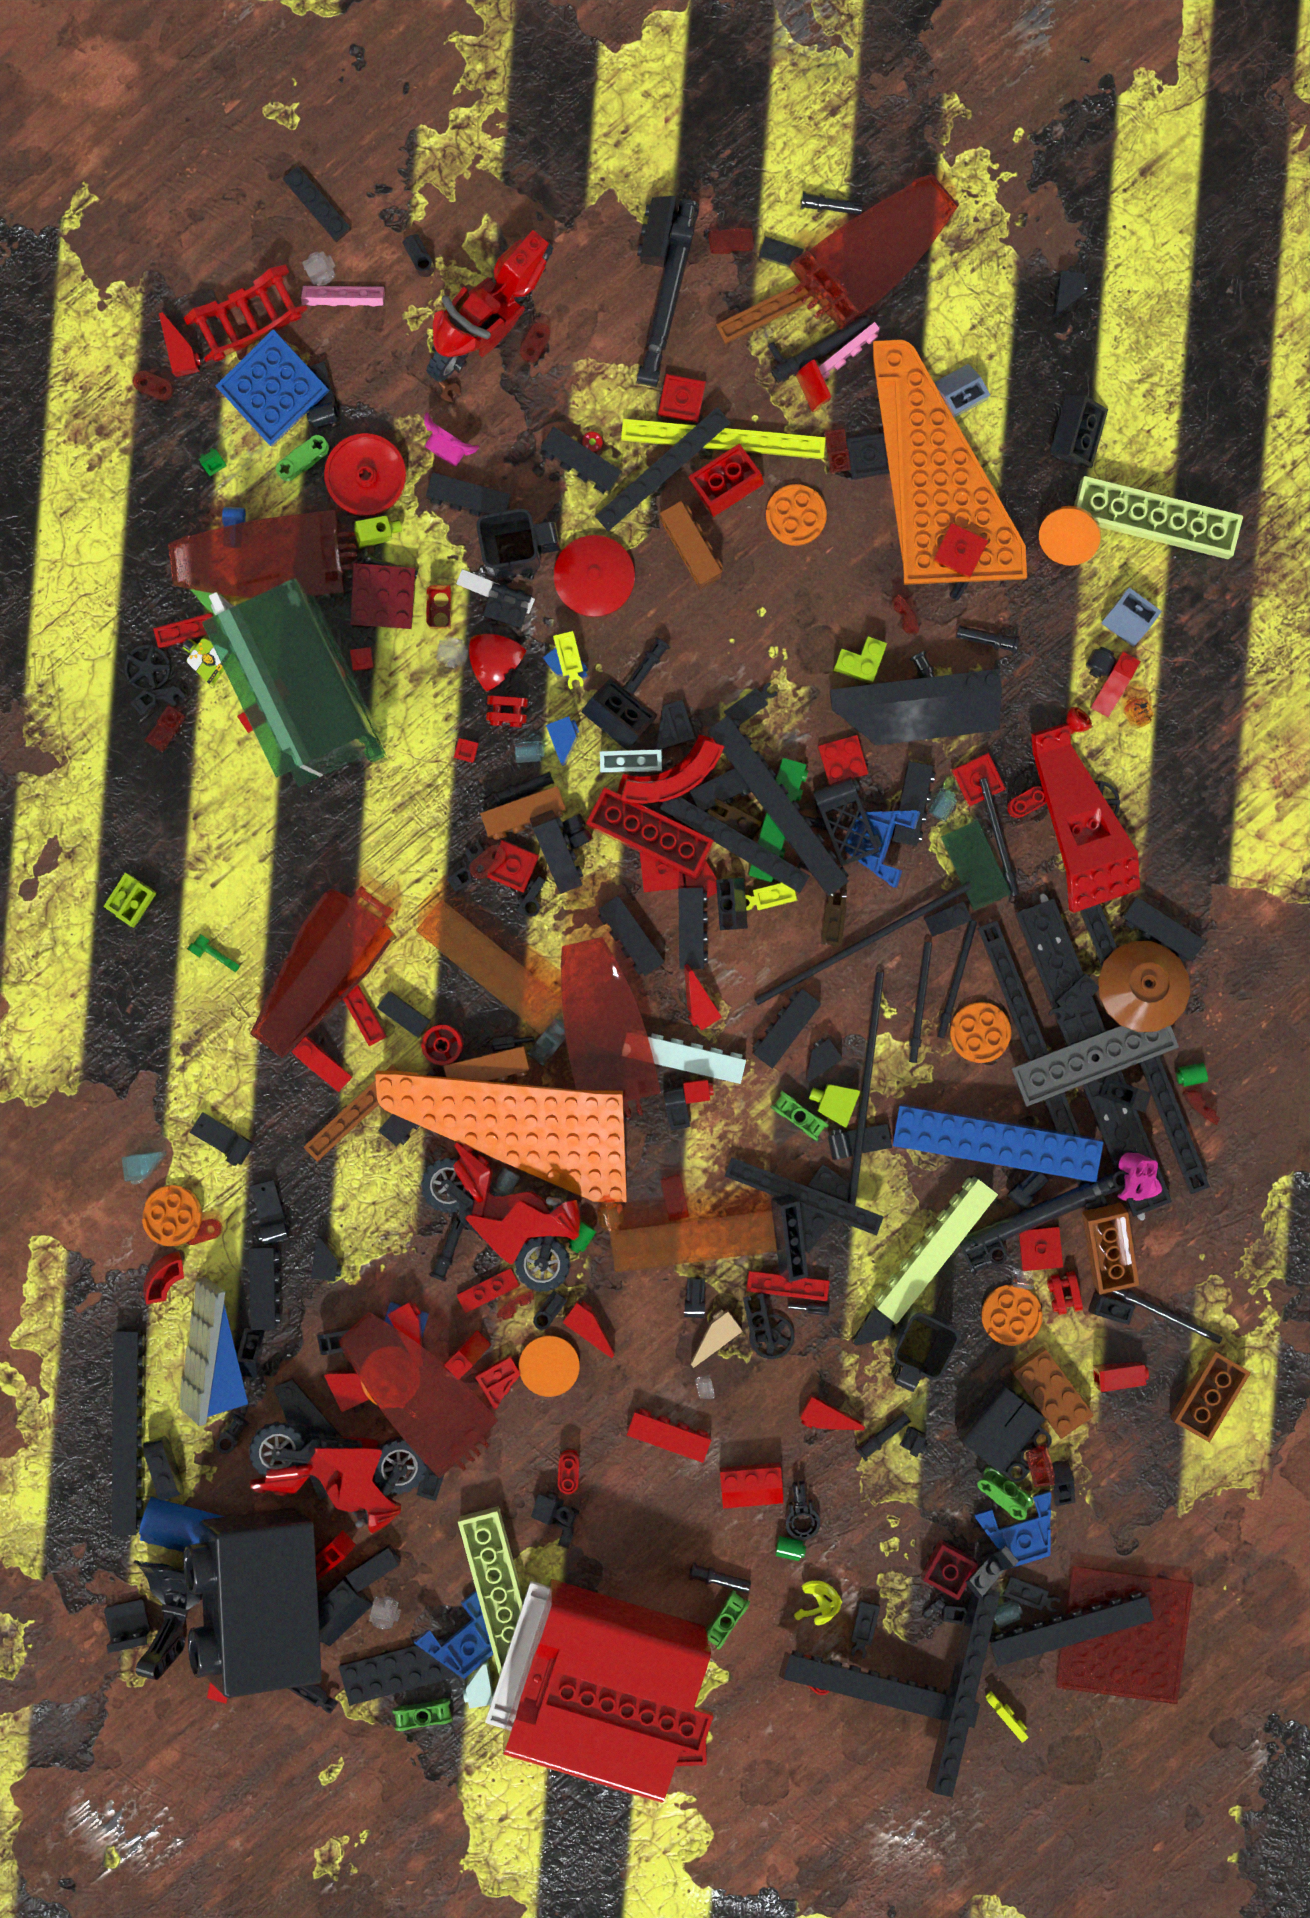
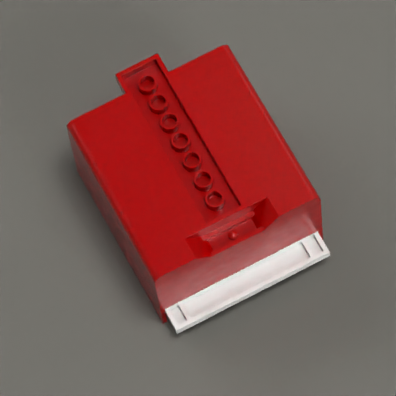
M554 1579L550 1580V1587L530 1581L485 1723L504 1728L503 1755L663 1803L680 1751L683 1750L701 1756L714 1717L713 1712L695 1707L711 1657L706 1628L694 1622Z

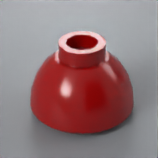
M1078 707L1070 708L1066 716V723L1070 725V734L1085 732L1092 728L1090 717Z

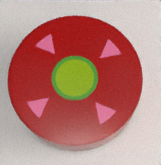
M588 432L584 435L582 444L596 453L602 448L603 441L597 432Z

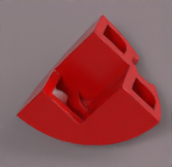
M495 634L475 635L471 637L469 644V657L472 669L477 680L486 691L493 689L504 681L505 674L510 669H515L527 651L517 642Z

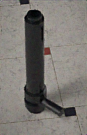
M867 315L857 317L794 356L790 355L784 358L774 342L770 343L768 348L778 362L770 369L777 383L786 382L790 376H796L798 371L814 359L815 361L819 360L857 337L872 325Z

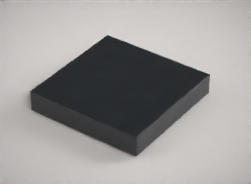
M884 433L846 439L852 480L890 474Z

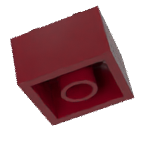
M939 1540L920 1575L924 1582L959 1600L967 1586L965 1581L976 1570L978 1563L975 1558Z

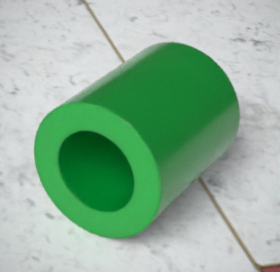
M1203 1062L1178 1067V1072H1175L1177 1083L1183 1087L1208 1082L1207 1070Z
M580 1221V1235L575 1240L569 1238L567 1240L570 1244L568 1247L576 1253L584 1252L597 1231L585 1222Z
M782 1536L778 1537L775 1556L800 1561V1558H804L806 1546L803 1545V1541Z

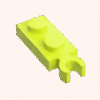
M573 631L553 636L563 677L568 675L570 677L568 680L570 690L573 689L572 682L574 680H578L580 686L583 687V680L578 676V673L583 672Z
M783 883L753 890L754 896L752 897L745 895L746 899L750 902L746 907V911L751 910L755 905H757L758 910H763L798 901L796 891Z
M990 1691L985 1696L986 1700L1023 1743L1029 1738L1026 1733L1027 1727L1020 1719L1016 1721L1012 1716L1015 1713L1009 1705L1006 1704L1004 1706Z

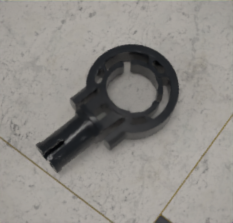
M797 1481L792 1483L795 1511L793 1510V1503L789 1502L785 1524L788 1533L798 1540H808L819 1531L820 1518L818 1512L813 1507L812 1500H808L809 1510L807 1508L805 1482L799 1481L800 1489H798ZM806 1515L812 1519V1526L810 1525L807 1529H798L794 1526L793 1522L798 1516ZM789 1523H791L795 1531L790 1528Z

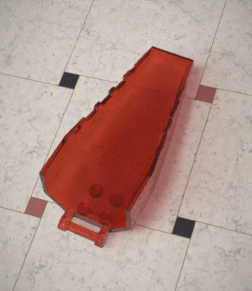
M360 886L353 897L334 889H330L323 894L303 922L292 944V948L283 963V967L274 982L275 984L265 1001V1005L259 1013L250 1034L281 1058H284L377 967L397 939L395 933L386 923L394 909L390 906L387 907L373 897L363 886ZM363 898L382 912L381 918L358 902L359 899Z

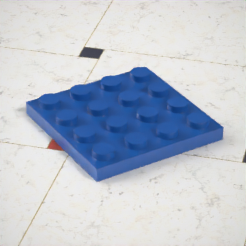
M274 329L216 385L218 390L271 447L330 391Z

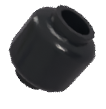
M1104 647L1093 649L1086 662V667L1090 670L1089 674L1098 679L1101 676H1109L1116 663L1114 653Z

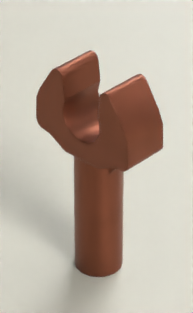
M435 380L442 388L441 398L445 402L453 404L452 399L448 396L450 391H454L461 397L460 388L456 383L448 384L445 380L442 382Z

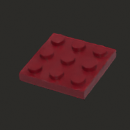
M354 563L350 625L412 629L415 567Z

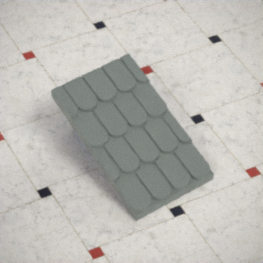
M207 1277L199 1278L195 1284L194 1311L191 1312L189 1346L186 1347L184 1376H181L180 1409L198 1426L205 1425L207 1417L248 1404L224 1305L226 1291Z

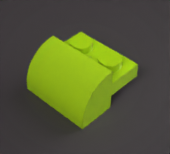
M124 873L103 907L129 926L135 928L155 897L156 892L130 874Z

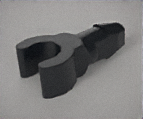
M938 1595L930 1606L923 1611V1617L928 1618L935 1611L943 1608L946 1600L941 1595Z

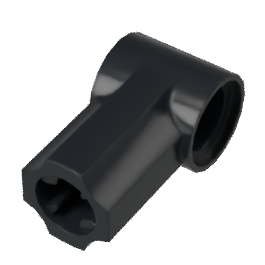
M418 234L406 237L402 243L418 274L422 277L431 276L435 267ZM421 263H429L428 267L424 269L419 268Z
M1032 1171L1021 1183L1019 1182L1013 1186L1007 1193V1196L1020 1209H1024L1033 1200L1034 1195L1049 1180L1041 1172Z
M688 1277L684 1317L705 1318V1278Z
M553 1290L533 1318L534 1326L539 1330L547 1329L568 1300ZM539 1315L547 1316L548 1323L543 1326L537 1323Z

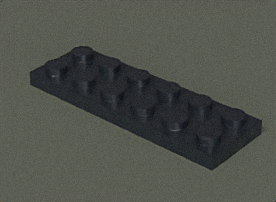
M454 1634L436 1638L441 1646ZM416 1644L339 1665L349 1706L459 1676Z

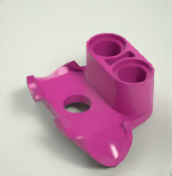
M425 413L424 424L427 431H432V434L424 446L431 452L456 467L464 454L468 456L479 449L478 445L465 444L433 423L429 413Z
M1125 1153L1121 1157L1119 1168L1129 1174L1124 1176L1125 1188L1121 1194H1118L1119 1198L1127 1201V1198L1139 1201L1154 1197L1162 1192V1185L1156 1178L1157 1161L1140 1153ZM1141 1183L1139 1190L1136 1192L1137 1186Z

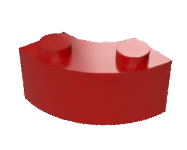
M179 1251L162 1257L149 1270L143 1286L146 1305L167 1301V1293L170 1287L176 1281L184 1279L182 1258Z

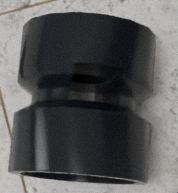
M581 813L562 822L563 827L560 830L562 833L566 832L570 841V844H568L569 849L574 850L593 840L589 829L584 828L586 823Z

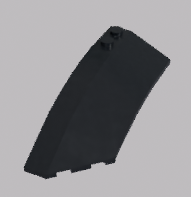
M1000 669L829 690L832 711L845 719L849 725L859 733H862L874 745L982 733L1000 729L1002 694Z

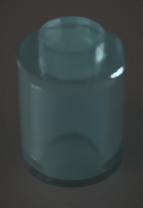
M539 741L515 743L516 762L541 761V757H545L544 744L540 745Z
M947 789L944 792L940 791L928 813L946 822L958 801L955 799L956 794Z
M503 1167L491 1187L494 1190L493 1194L497 1197L510 1195L521 1176L509 1168Z
M1013 1600L997 1606L994 1620L998 1628L1021 1619L1020 1614H1023L1019 1603H1014Z

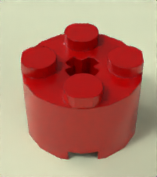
M441 1024L426 1031L422 1039L421 1048L423 1055L429 1062L443 1066L451 1064L459 1058L463 1051L464 1042L462 1035L456 1028L451 1025ZM440 1039H442L443 1042H447L448 1045L446 1046V1050H444L443 1048H438V1044H440Z

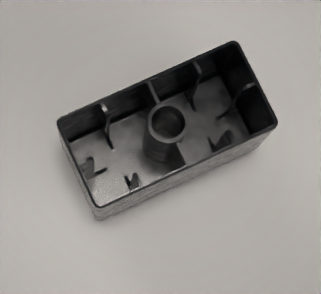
M295 1508L200 1521L199 1543L188 1544L184 1550V1574L187 1588L193 1595L202 1594L204 1626L191 1628L188 1635L189 1660L194 1676L197 1678L207 1677L226 1698L321 1683L313 1521Z

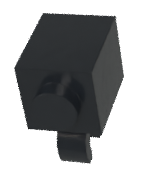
M547 1491V1493L538 1494L531 1517L547 1525L556 1524L558 1520L566 1523L569 1522V1519H566L563 1513L564 1511L570 1513L572 1509L567 1506L562 1507L564 1500L558 1498V1494Z

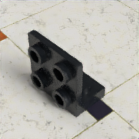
M144 1599L104 1608L110 1635V1641L106 1645L108 1653L147 1645L153 1638Z

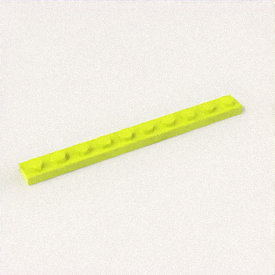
M623 419L621 441L675 445L696 425ZM725 428L703 448L730 450L740 443L745 452L823 459L826 437Z

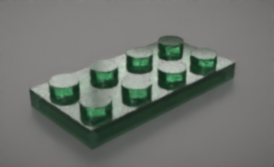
M978 820L940 837L961 885L969 881L972 889L966 891L965 894L973 911L1011 894Z

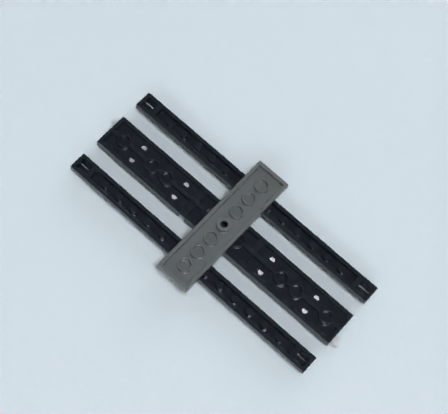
M1041 894L1040 904L1015 913L1050 1006L1053 1009L1059 1007L1056 1001L1084 974L1055 899L1049 900L1045 894ZM1098 904L1081 910L1080 914L1102 967L1104 961L1117 946L1101 905ZM994 921L977 928L1029 1060L1011 1068L1025 1106H1030L1044 1100L1056 1131L1080 1135L1064 1092L1082 1086L1085 1096L1089 1100L1090 1109L1114 1170L1120 1169L1119 1161L1125 1153H1140L1156 1161L1137 1110L1100 1097L1106 1077L1126 1084L1121 1070L1139 1063L1189 1194L1209 1188L1210 1185L1159 1057L1163 1053L1179 1048L1171 1025L1157 1032H1137L1121 1025L1106 1031L1093 997H1091L1072 1016H1069L1067 1013L1065 1014L1064 1020L1059 1023L1066 1047L1049 1053L998 922ZM1055 1012L1054 1016L1057 1020L1059 1019V1013ZM1159 1167L1156 1178L1162 1185V1192L1160 1194L1139 1201L1127 1198V1204L1132 1216H1137L1140 1220L1145 1219V1212L1172 1202ZM1124 1174L1117 1176L1120 1184L1125 1183ZM1075 1179L1077 1186L1081 1187L1083 1184L1089 1182L1090 1185L1097 1183L1092 1181ZM1141 1183L1137 1186L1136 1192L1139 1190ZM1100 1195L1096 1197L1097 1201L1091 1204L1088 1203L1086 1209L1091 1210L1108 1206L1105 1196Z

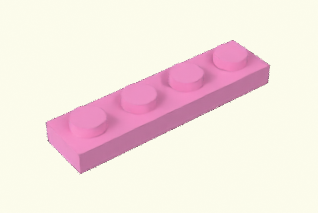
M303 286L301 301L302 305L378 306L384 304L385 289L384 287Z
M875 322L819 366L824 381L831 375L830 371L834 368L838 370L846 363V358L850 355L852 357L856 356L862 350L861 346L866 342L871 344L877 339V333L880 328Z

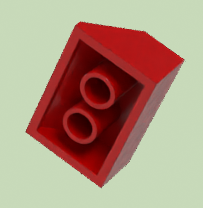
M740 443L689 476V480L713 517L764 485L761 472Z
M780 1462L719 1468L723 1509L783 1503Z

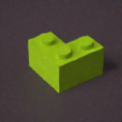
M867 637L861 655L841 649L833 671L872 684L887 643Z

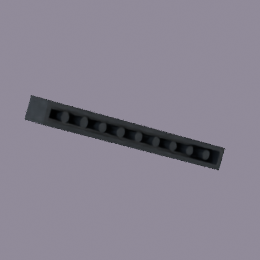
M726 716L708 730L709 735L715 743L724 745L723 754L826 895L830 896L849 882L847 879L849 874L843 866L840 868L835 863L837 858L831 850L826 851L823 846L824 840L818 833L815 835L810 829L813 825L808 818H802L799 814L801 809L794 800L791 802L786 795L789 792L784 785L777 784L774 779L777 777L770 767L766 768L762 763L764 758L759 751L754 752L750 747L753 743L746 734L742 736L739 732L740 725L735 718L730 719L729 716Z
M117 1329L113 1332L112 1535H137L143 1518L140 1517V1509H143L144 1503L143 1497H140V1489H143L144 1478L141 1476V1469L144 1466V1457L141 1456V1448L144 1445V1436H141V1428L144 1427V1416H141V1408L144 1407V1395H141V1387H144L145 1378L144 1375H141V1367H144L145 1357L142 1355L145 1336L142 1335V1329Z
M991 1588L988 1589L983 1597L978 1598L973 1591L971 1593L926 1788L931 1792L952 1798L1000 1592Z
M792 1650V1653L785 1651L779 1676L787 1681L940 1720L943 1717L949 1691L948 1689H944L943 1692L937 1691V1687L925 1684V1687L918 1686V1682L906 1679V1682L899 1681V1677L890 1674L887 1677L880 1676V1672L870 1669L868 1673L863 1672L861 1667L849 1665V1668L844 1667L841 1662L836 1660H830V1663L823 1661L822 1657L811 1655V1658L805 1657L803 1652ZM976 1701L969 1725L971 1728H975L980 1703Z

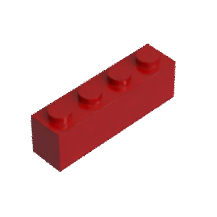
M640 1408V1410H634L627 1430V1436L696 1461L704 1462L711 1443V1436L708 1435L709 1432L702 1429L695 1431L683 1422H678V1424L670 1422L671 1419L663 1415H659V1417L651 1415L652 1412L647 1409Z

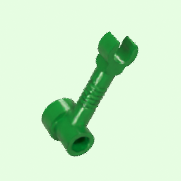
M199 934L194 943L191 942L187 950L199 958L206 952L235 973L240 968V965L208 944L210 940Z

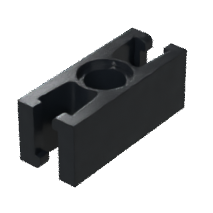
M744 878L716 880L720 931L747 929Z
M388 991L377 1006V1009L417 1038L421 1036L431 1022L429 1018L391 991Z
M765 1294L757 1295L761 1304L760 1312L753 1313L750 1303L752 1300L751 1296L743 1298L753 1348L763 1347L762 1343L758 1344V1330L765 1329L768 1337V1342H765L766 1346L775 1344ZM757 1315H761L764 1318V1324L761 1327L756 1326L754 1323Z
M391 1544L349 1570L346 1578L356 1593H358L399 1566L401 1559Z

